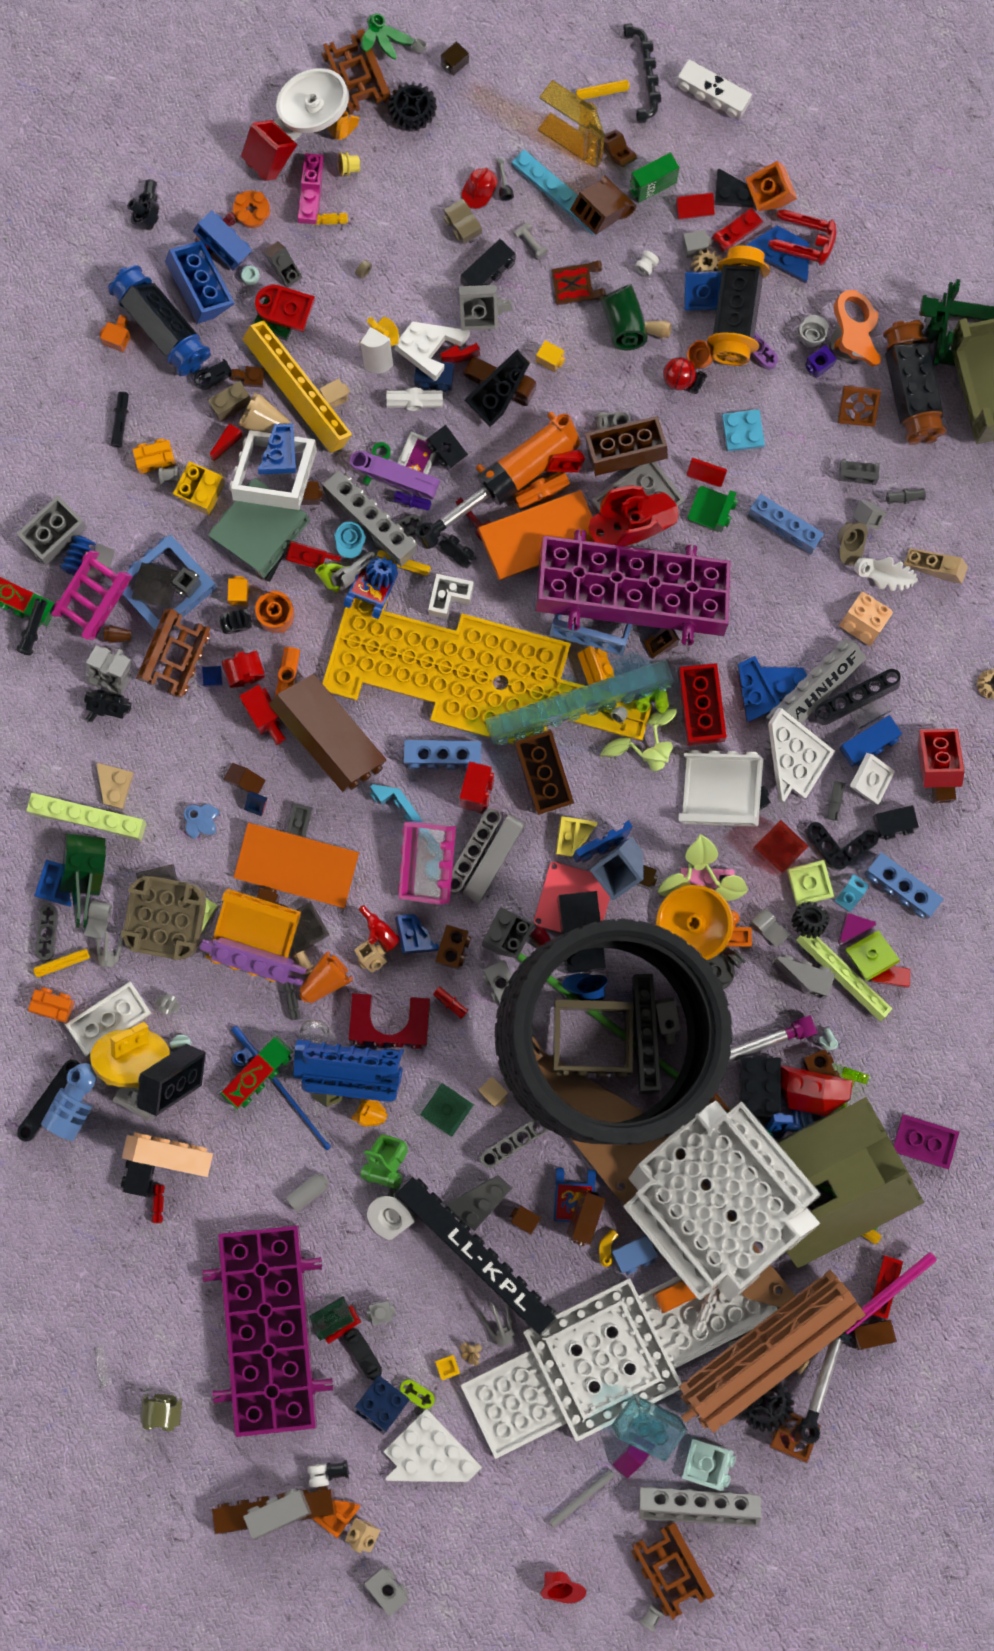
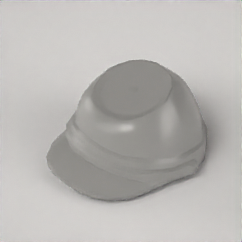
M817 315L807 316L798 327L801 342L810 348L821 345L828 339V322Z

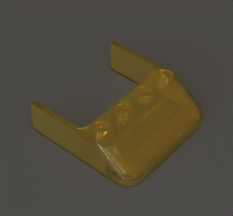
M551 80L539 96V99L579 124V130L550 112L538 128V131L589 165L597 168L602 162L605 139L597 107L590 102L587 103L554 80Z

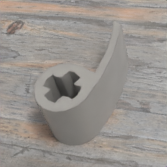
M97 544L95 551L100 554L96 560L109 568L115 551L104 545ZM92 566L86 576L102 583L106 575Z
M92 900L89 908V921L84 936L103 939L110 920L112 904Z
M766 908L751 921L752 925L775 947H779L790 936V933L776 921L774 915Z

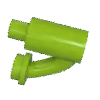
M335 563L318 566L315 573L327 589H332L334 593L340 590L339 586H334L331 576L333 575L332 571H338L343 566Z
M657 687L653 692L636 701V708L640 712H646L649 709L651 700H655V707L660 713H665L669 707L667 690L664 687Z

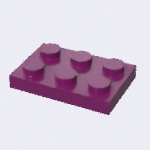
M902 1114L893 1146L900 1155L949 1170L959 1131Z

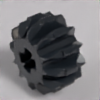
M248 610L230 611L219 617L220 627L225 634H236L247 631L252 627V620Z

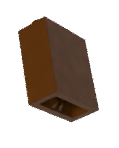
M583 1188L580 1189L566 1232L573 1243L584 1246L585 1243L591 1245L605 1203V1198L600 1194Z

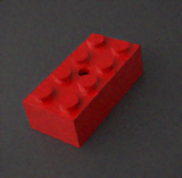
M717 663L679 667L678 680L687 746L725 742L727 735ZM698 704H704L705 708L699 707Z

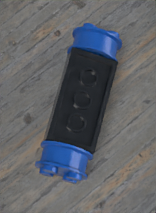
M139 265L128 268L123 267L118 271L115 279L108 285L110 295L118 298V304L121 307H125V310L133 316L137 324L144 329L148 337L159 347L161 353L167 357V362L176 367L179 376H186L190 373L196 374L201 369V365L211 356L210 348L203 346L200 342V336L158 286L152 283L149 277L143 275L142 268Z

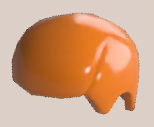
M696 340L687 351V359L697 369L706 368L713 361V347L706 341Z

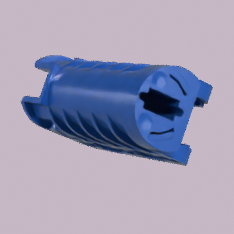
M298 1039L294 1052L293 1078L302 1079L301 1088L306 1092L391 1102L396 1100L401 1084L403 1068L400 1067V1061L404 1049L393 1050L383 1048L381 1051L370 1050V1047L361 1049L353 1045L345 1047L341 1046V1044L328 1045L326 1042L320 1044L312 1043L311 1040Z

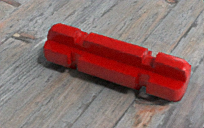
M156 1184L153 1186L155 1196H153L152 1223L163 1222V1215L161 1213L164 1207V1185Z

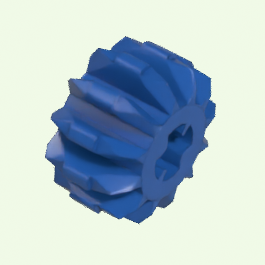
M378 556L375 560L371 559L366 567L367 580L371 581V585L377 584L378 588L382 585L385 588L393 585L398 576L397 564H393L392 559L386 560L385 556L383 559H380Z

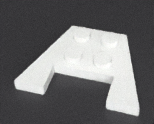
M412 322L399 338L398 344L395 345V350L436 381L444 371L445 364L431 358L445 340L462 347L470 336V330Z

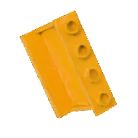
M227 889L223 893V904L213 939L227 938L288 958L301 912ZM209 952L206 954L205 958L210 959L212 963L221 964L211 960L212 957L209 956ZM228 966L231 969L239 970L238 968ZM247 972V973L250 974V975L258 976V975H256V974ZM265 977V979L268 981L276 982L275 980Z

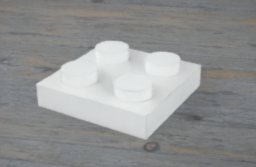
M866 753L850 787L873 804L879 805L895 771L874 755Z

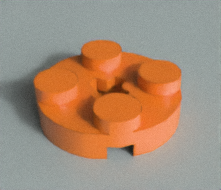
M245 191L235 197L233 213L238 222L243 224V226L257 228L263 225L264 221L269 217L270 205L262 192ZM249 206H253V207H256V208H257V209H254V212H253V213H250V211L247 210V208H249Z

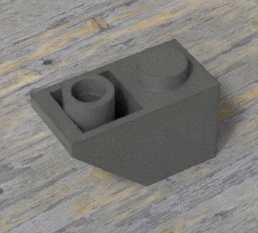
M277 241L263 251L271 267L287 288L303 278L286 247Z

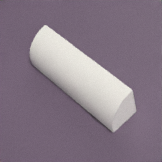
M370 327L360 342L364 369L375 374L384 373L393 366L390 338Z

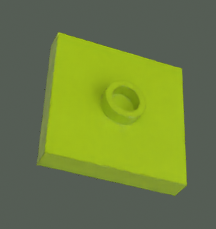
M879 930L846 948V953L866 981L900 962V959Z

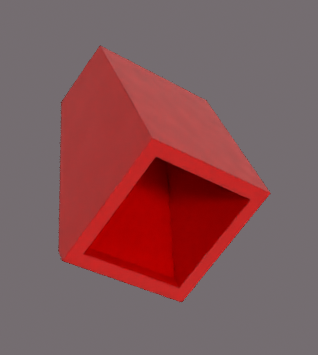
M273 120L253 122L250 125L241 157L245 160L247 166L253 168L258 173L261 179L265 181L275 180L298 144Z

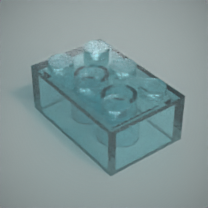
M636 1394L632 1395L611 1425L618 1439L665 1462L688 1431L681 1417Z

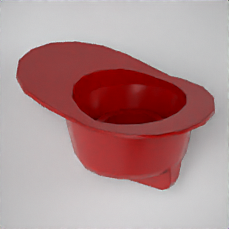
M486 167L476 169L470 174L462 190V198L469 208L479 209L489 202L497 186V177Z
M546 1572L544 1574V1588L541 1590V1597L544 1599L570 1604L585 1598L586 1589L584 1586L572 1582L566 1572Z

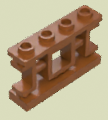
M364 29L358 30L355 36L354 34L350 35L352 44L336 49L334 42H330V45L324 43V51L321 52L324 62L329 63L330 67H328V70L336 72L343 78L348 91L358 88L359 93L351 95L353 103L350 102V99L348 101L346 109L349 115L353 114L354 110H360L358 102L374 96L377 104L382 100L386 103L389 101L390 91L372 48L367 52L362 49L366 61L362 55L352 57L351 53L359 51L358 43L361 46V40L365 33ZM331 52L335 59L345 56L346 61L338 63L340 71L337 70ZM361 64L365 76L349 81L345 70ZM371 74L375 80L379 93L377 92L376 87H372L367 90L365 89L364 85L372 82Z
M164 609L136 679L149 685H154L156 679L159 678L170 684L167 691L168 694H172L174 697H182L188 690L189 686L187 684L189 679L195 674L196 662L202 657L203 645L209 640L210 628L197 623L194 629L191 630L180 624L183 617L182 614H178L173 609ZM171 627L180 630L177 639L168 636ZM187 634L196 637L193 647L184 643ZM171 643L185 649L179 665L165 659ZM157 661L166 665L163 674L153 671ZM173 669L182 672L179 681L170 678Z
M670 1521L666 1526L660 1528L664 1536L663 1539L649 1547L646 1546L643 1539H640L632 1544L634 1549L631 1550V1553L636 1562L641 1561L643 1565L641 1571L645 1579L648 1580L650 1578L654 1586L650 1588L656 1599L658 1597L661 1598L663 1604L660 1607L665 1616L670 1615L673 1620L676 1616L683 1614L678 1604L696 1595L699 1602L702 1603L704 1600H709L715 1595L675 1522ZM668 1532L672 1533L684 1556L680 1557L676 1550L668 1555L666 1554L663 1545L671 1541L667 1534ZM640 1548H643L646 1555L656 1550L660 1559L652 1563L655 1570L654 1573L650 1571L639 1550ZM676 1558L684 1574L667 1584L658 1567ZM691 1568L703 1593L700 1594L696 1587L686 1591L682 1582L691 1578L687 1569ZM661 1584L666 1592L676 1587L680 1596L672 1600L675 1609L672 1610L659 1587Z

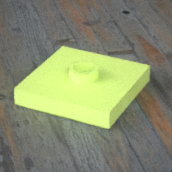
M824 860L786 870L796 907L803 902L807 904L808 901L814 903L834 898Z

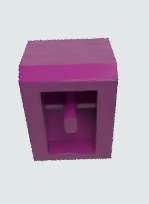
M848 913L845 916L839 935V944L876 926L875 921Z
M638 1434L612 1465L628 1478L643 1465L654 1448Z

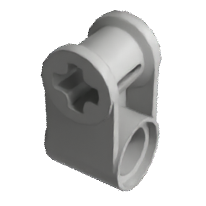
M601 412L594 415L597 425L596 430L617 426L619 420H624L626 423L630 422V417L625 412Z

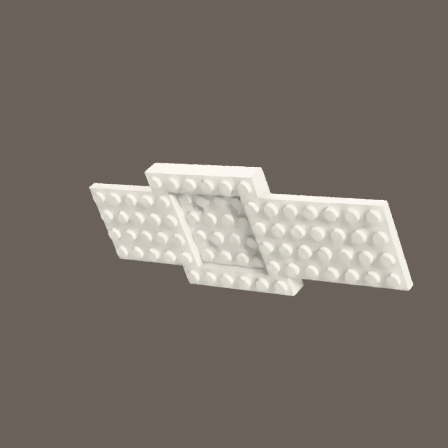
M679 1275L638 1295L631 1279L627 1278L556 1314L557 1320L541 1337L531 1327L524 1330L523 1332L531 1350L460 1386L495 1459L566 1423L576 1442L681 1390L679 1386L682 1383L675 1368L752 1330L777 1311V1307L747 1299L742 1294L738 1295L732 1302H729L721 1291L715 1288L709 1293L715 1295L717 1299L715 1304L712 1305L713 1309L708 1322H706L705 1331L700 1332L694 1329V1325L699 1319L697 1317L702 1304L705 1303V1297L701 1300L694 1298L668 1312L662 1313L653 1296L655 1293L682 1281ZM611 1326L616 1327L618 1330V1334L614 1338H609L606 1334L607 1329ZM575 1344L582 1347V1353L579 1356H574L571 1353V1347ZM628 1363H632L636 1367L635 1372L631 1375L626 1374L624 1371V1367ZM592 1381H597L600 1384L599 1391L595 1393L591 1392L588 1388Z

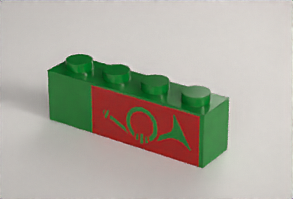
M0 577V608L5 611L7 609L14 611L13 614L19 618H30L35 599L40 598V602L41 599L47 601V605L39 627L41 624L47 627L53 617L51 614L55 603Z
M275 1036L220 1094L236 1109H239L241 1106L245 1108L252 1101L250 1097L254 1093L258 1095L265 1088L263 1083L268 1078L272 1080L279 1073L277 1069L281 1064L286 1066L292 1059L290 1055L294 1051L278 1036Z

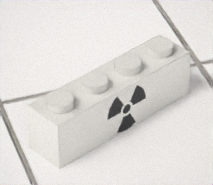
M690 59L677 79V86L682 91L693 94L698 100L708 102L713 108L726 112L731 118L740 120L751 102L752 94Z

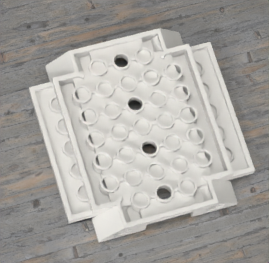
M714 1101L700 1113H697L696 1117L687 1125L682 1126L681 1129L667 1138L637 1165L628 1178L638 1192L623 1206L699 1300L717 1286L725 1298L732 1302L760 1277V1273L821 1224L810 1210L806 1208L821 1194L743 1102H740L727 1114L717 1101ZM680 1148L686 1152V1156L682 1160L676 1157V1152ZM705 1179L711 1182V1188L707 1191L703 1190L701 1186L702 1181ZM730 1210H734L737 1213V1219L734 1222L729 1221L727 1218ZM757 1241L763 1244V1251L761 1253H756L753 1249V1245Z

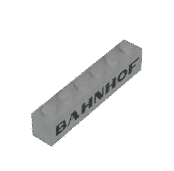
M848 639L840 641L837 647L830 654L826 655L823 661L813 668L810 674L800 681L797 687L787 694L784 700L774 707L766 718L770 722L776 710L782 708L798 722L802 723L815 710L816 706L822 703L866 659L865 655L855 642Z

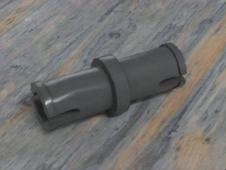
M924 488L915 490L903 489L902 491L886 493L887 504L901 502L908 504L910 501L925 500L926 498Z
M834 781L832 794L828 799L830 804L826 819L838 821L840 807L844 802L842 797L846 783Z

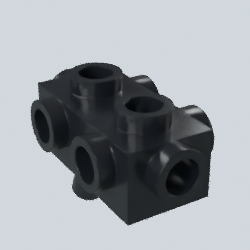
M100 689L86 692L84 703H87L85 710L91 711L86 717L89 722H93L97 715H109L123 719L127 713H130L132 706L129 699L124 698L123 695L107 694L104 690Z

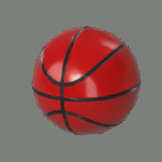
M677 357L665 365L663 377L667 386L673 390L681 391L693 384L696 378V370L690 360Z

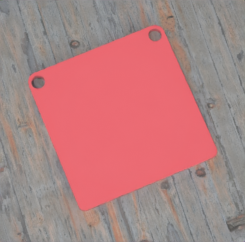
M552 862L548 869L534 924L561 933L557 902L558 895L597 891L600 921H603L610 896L591 872ZM556 864L557 868L552 869L551 865ZM540 919L541 923L536 924L535 920Z

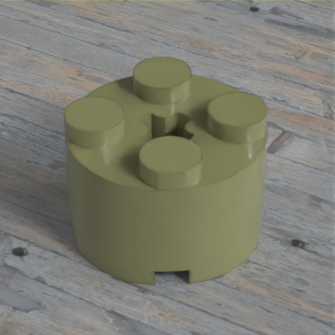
M154 1394V1398H149V1395L143 1396L140 1419L142 1428L154 1429V1427H160L163 1431H174V1427L181 1424L183 1399L180 1398L177 1401V1396L167 1394Z

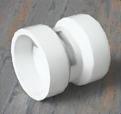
M645 250L641 255L642 259L636 262L634 268L641 275L649 277L652 273V268L656 267L659 263V259L652 252Z
M327 1464L307 1466V1472L310 1474L309 1487L329 1485V1479L326 1477Z

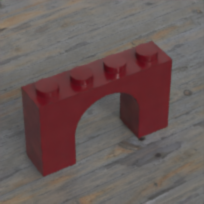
M352 993L349 1041H353V1045L364 1046L365 1042H370L375 1047H384V1043L392 1044L393 1048H403V1045H411V1049H423V1046H427L430 998L410 997L407 1025L400 1032L387 1035L377 1031L372 1024V994Z

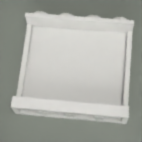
M691 750L690 753H684L687 761L683 812L679 813V822L690 825L758 827L763 758L757 752H746L745 755L735 751H728L727 754H720L719 751H709V754H702L701 751Z

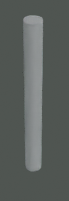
M610 1469L549 1521L553 1528L616 1475Z

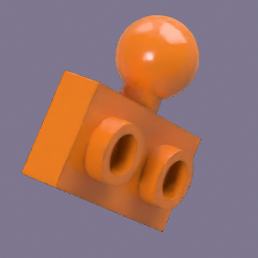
M731 910L733 915V932L726 947H752V927H736L740 917L736 911Z

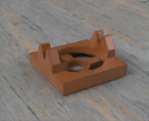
M843 385L837 422L875 427L881 389ZM858 393L857 400L853 403L846 402L851 395ZM864 394L871 397L873 405L866 404ZM858 402H862L865 405L861 412L854 410V405ZM845 409L853 410L855 413L854 419L847 415ZM865 411H871L867 417L860 419L861 414Z
M788 1413L791 1416V1420L785 1419L784 1421L785 1423L797 1421V1426L804 1417L795 1413ZM782 1424L778 1425L780 1430L777 1431L775 1429L773 1431L769 1448L803 1463H808L814 1443H804L807 1444L804 1449L795 1452L796 1444L800 1443L799 1441H793L790 1437L791 1431L795 1428L789 1430L783 1427ZM780 1433L788 1437L790 1441L788 1448L781 1442Z

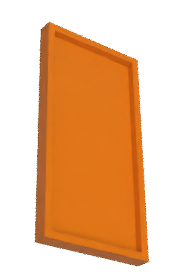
M581 490L494 521L477 529L499 581L539 566L543 536L574 540V531L580 529V535L582 530L586 531L585 541L594 542L588 529L592 514Z
M248 822L234 878L345 908L360 852Z

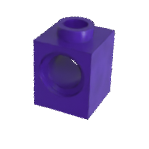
M825 345L807 358L805 363L806 369L811 375L814 374L818 378L832 368L837 359ZM821 360L824 365H818L815 361Z

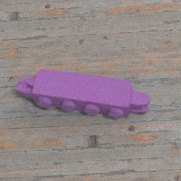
M221 937L213 939V942L204 939L200 946L201 950L209 952V956L212 957L211 960L284 984L286 982L295 985L303 984L301 978L292 976L290 973L293 971L305 974L307 969L293 964L294 961L292 959Z

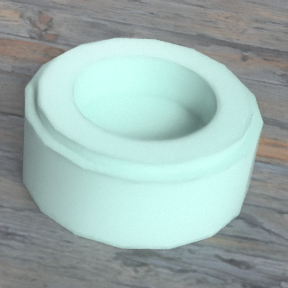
M249 265L242 269L241 279L245 284L254 285L259 281V271L256 267Z

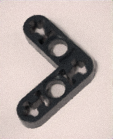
M813 822L806 830L808 838L830 867L836 871L843 870L878 843L877 833L867 830L840 849L821 823ZM811 827H818L820 829L818 834L821 837L823 835H825L826 837L818 843L816 840H818L819 837L817 834H811V831L813 830ZM865 835L868 837L873 836V844L868 842L862 847L860 843L866 839ZM825 841L832 844V850L829 852L822 849V843ZM852 845L857 846L859 849V854L856 856L849 853V847ZM846 855L851 860L848 861L847 858L843 860V866H836L834 864V862L836 861L835 857L840 859L841 857Z

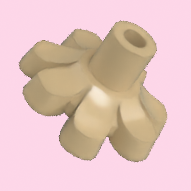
M467 1342L462 1343L459 1347L464 1352L461 1354V1357L464 1360L468 1358L469 1364L477 1366L479 1364L478 1359L481 1357L478 1352L482 1350V1347L478 1343L474 1346H470Z

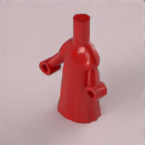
M362 905L358 910L367 919L368 929L370 930L369 943L374 944L378 941L385 952L390 951L399 942V936L387 923L379 919L377 914L371 913L365 905Z

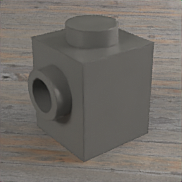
M183 567L172 581L175 587L174 591L181 597L187 596L190 599L201 585L200 576L195 571H189Z

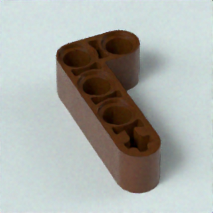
M472 357L463 374L468 379L480 384L497 367L477 357ZM524 375L511 400L520 405L528 406L536 391V381Z

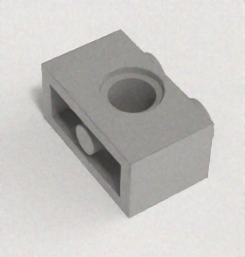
M505 960L484 969L485 974L482 975L486 986L490 985L493 990L490 994L495 1004L498 1002L500 1004L503 991L509 985L508 981L512 976ZM504 979L507 984L503 989H499L495 985L496 980Z
M383 1565L365 1581L364 1585L390 1617L409 1600V1591L404 1584H398L395 1580L397 1576L393 1570ZM391 1585L394 1588V1592L391 1594L384 1593L383 1586Z

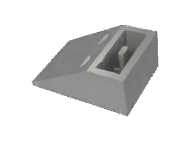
M788 955L778 956L773 963L804 994L820 999H825L829 996L835 976L834 973H831V969L823 966L815 968L812 967V963L803 960L796 962L793 961V957Z

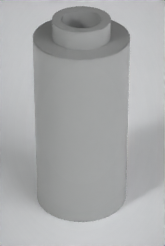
M316 1173L286 1196V1199L298 1213L329 1188L327 1184L330 1182L323 1173L321 1175Z

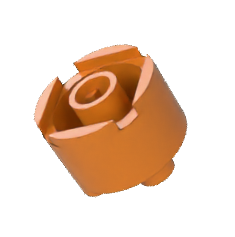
M270 591L260 596L256 602V617L261 627L266 631L283 633L292 625L295 611L291 600L286 594L280 591ZM276 609H277V610H278V613H275V615H272V612H275Z

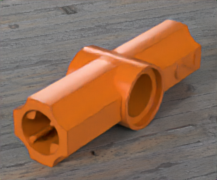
M558 472L546 479L541 478L534 481L530 487L513 495L517 507L522 510L536 502L542 503L550 499L553 494L569 487L570 482L565 472Z
M284 647L275 696L296 683L300 649ZM285 673L292 674L290 680L282 679Z

